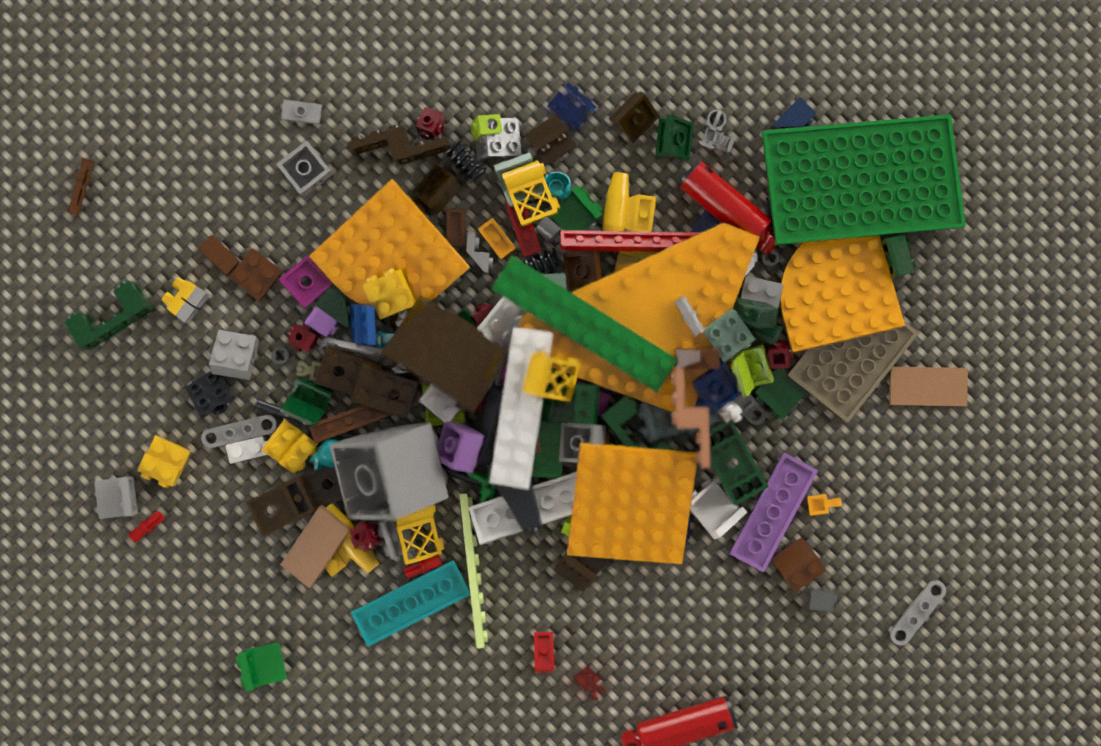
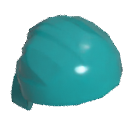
M551 172L545 176L552 198L556 197L557 200H563L570 196L571 181L566 174Z
M328 439L321 444L318 451L310 459L311 463L315 462L314 470H321L323 465L335 467L330 444L339 442L338 440Z

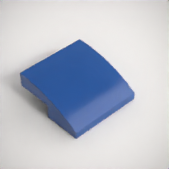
M350 304L352 342L355 344L376 345L374 306Z

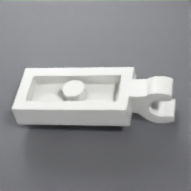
M728 399L719 400L715 407L711 409L715 416L726 423L731 419L735 423L742 419V416L739 415L742 413L739 405Z
M264 436L226 445L229 463L267 455L261 450L267 442Z

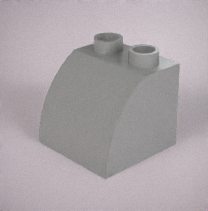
M431 423L405 424L330 444L348 519L396 520L449 498L446 489L448 482L447 474L441 467L437 451L439 440L435 431L432 430Z

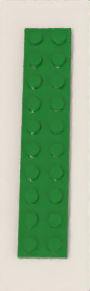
M511 256L491 289L656 392L659 391L676 364V358L513 256Z

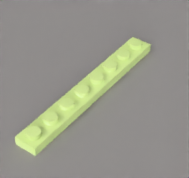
M460 493L476 647L484 648L485 642H488L487 631L483 630L486 616L485 611L481 612V604H484L483 592H479L478 586L482 585L481 573H477L476 566L480 565L479 555L475 554L474 547L477 546V536L473 535L472 532L474 524L469 511V507L473 506L472 496H468V493Z

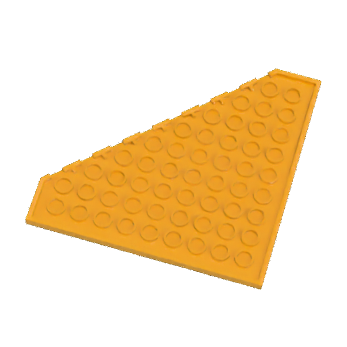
M721 223L714 228L697 234L690 239L673 245L571 293L675 357L676 348L707 347L712 345L703 334V331L695 336L693 335L687 322L683 321V315L674 302L686 296L693 311L696 310V316L703 328L732 309L760 237ZM528 312L522 314L517 328L553 333L550 357L565 361L566 357L578 359L577 363L580 364L577 377L665 410L676 412V404H672V392H676V385H672V373H675V365L659 391L656 392ZM552 362L551 367L558 370L556 363ZM569 366L564 370L565 373L571 374L573 366ZM684 369L685 408H694L709 369Z

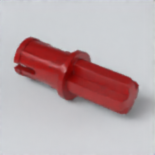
M157 511L147 520H142L137 528L128 533L130 539L137 543L147 533H152V529L164 521L163 514Z
M439 554L405 567L404 572L407 578H411L421 573L427 574V571L443 566Z

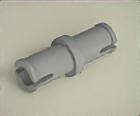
M686 296L674 302L683 315V321L687 322L694 336L705 330L696 316V310L693 311Z

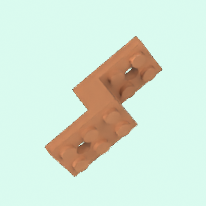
M675 368V373H672V385H676V392H672V404H676V412L672 414L673 424H677V428H701V431H697V443H701V451H697V462L701 463L702 468L710 467L709 408H685L684 368Z

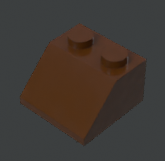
M802 537L771 558V561L793 592L798 591L827 571Z

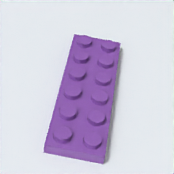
M783 452L767 481L769 487L764 489L759 496L729 554L764 572L818 470Z

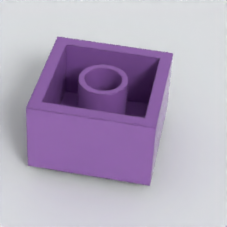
M446 421L437 445L440 461L453 470L473 472L484 435L464 423Z

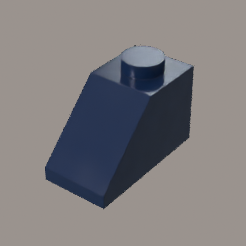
M799 97L771 128L775 130L803 126L809 127L815 121L813 116L816 112Z

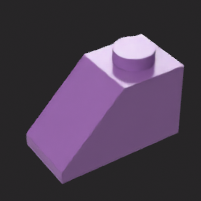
M315 307L304 323L329 338L330 335L334 336L339 329L337 325L340 322L322 309Z

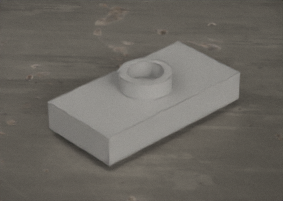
M284 100L281 119L320 124L322 105Z

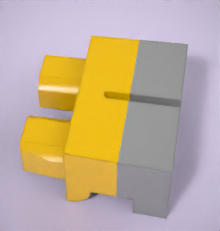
M177 277L172 286L179 290L176 296L167 292L161 300L168 306L166 309L184 323L189 324L198 312L197 308H201L210 294L192 282Z

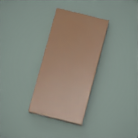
M892 367L890 369L889 405L967 406L968 368Z
M323 505L319 506L280 565L310 589L345 540L351 528Z

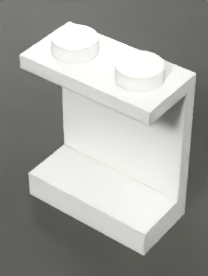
M717 477L712 480L708 478L701 484L702 489L697 492L695 490L692 492L690 512L714 539L720 538L747 513L743 507L737 508L730 503L726 494L716 484L719 481Z

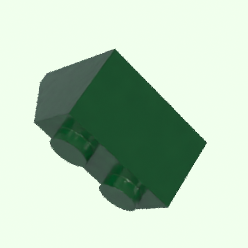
M905 235L881 241L892 279L914 273L916 268L915 261L910 257L909 250H911V245Z

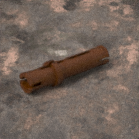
M82 157L79 173H76L75 176L77 180L67 213L80 215L95 161Z

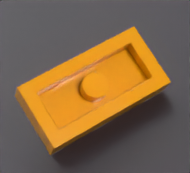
M491 218L478 228V231L501 260L516 249L494 218Z

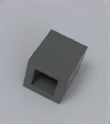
M808 588V609L833 612V607L837 605L835 592L832 590Z

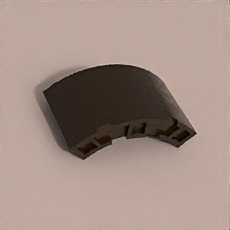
M420 296L381 354L387 358L385 361L393 367L398 365L419 377L418 381L429 387L431 385L456 403L454 406L463 412L468 410L473 413L509 360L510 352L496 341L487 339L483 336L485 333L446 308L442 310L435 302Z

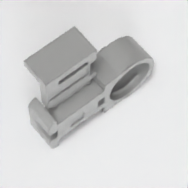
M716 109L709 113L705 123L707 128L702 141H698L699 146H705L709 150L716 148L726 153L730 152L736 136L730 135V137L723 135L724 132H721L726 123V115L723 111ZM713 113H717L712 125L709 118ZM720 116H722V124L720 126H716Z

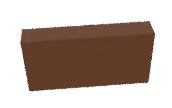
M446 209V240L453 248H466L465 209Z
M213 235L199 247V250L226 275L240 263Z

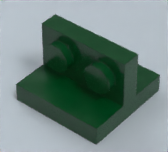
M673 114L666 115V119H659L655 157L677 158L683 161H690L694 123Z

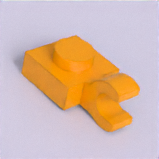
M827 494L807 496L810 516L828 514L829 507L842 506L841 498L827 499Z

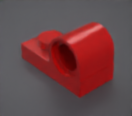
M534 632L535 673H554L553 632Z

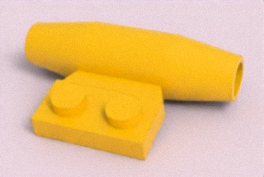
M614 172L606 195L602 231H624L627 229L630 232H652L656 197L638 194L629 197V174Z
M334 504L326 507L348 525L351 530L356 528L351 520ZM349 532L325 569L332 577L348 565L351 558L366 573H369L379 565V562L372 550L363 552L362 549H354Z

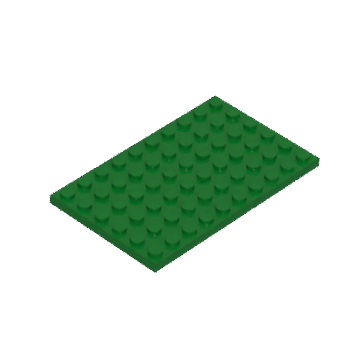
M951 114L762 131L775 245L966 227Z

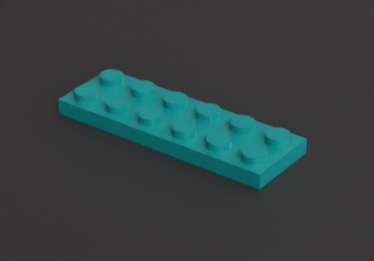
M452 560L350 613L369 647L471 594L455 560Z

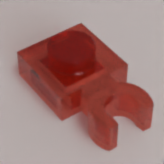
M588 664L573 676L585 692L591 689L592 697L595 700H598V696L595 694L597 690H601L604 694L606 693V689L602 685L597 684L600 678Z

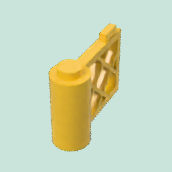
M538 160L502 173L504 183L522 227L542 220L545 217L558 214L557 209L560 208L557 198H552L544 178V174H546L544 164H539ZM543 184L545 190L542 196L532 193L535 186ZM519 192L526 193L527 196L524 203L517 201L514 194ZM530 196L540 199L536 208L526 205ZM542 201L549 203L552 210L548 212L539 210ZM524 208L534 211L531 218L523 220L521 214Z
M536 350L535 353H531L522 392L571 402L580 364L577 363L578 359L566 357L565 361L547 357V352ZM552 362H555L558 370L552 374L551 366ZM569 366H573L571 375L567 377L564 370ZM561 374L563 381L557 385L554 378ZM551 382L553 389L545 393L547 384ZM566 385V396H562L560 389Z
M435 504L393 520L405 565L442 554L441 550L444 549L443 540L438 538L433 518L434 512H436ZM430 523L431 530L427 536L419 532L423 524ZM411 529L415 532L411 539L407 541L403 538L402 530ZM417 534L426 538L420 548L412 544ZM429 540L434 542L436 551L430 553L424 551ZM410 546L417 548L419 551L416 556L408 559L407 551Z

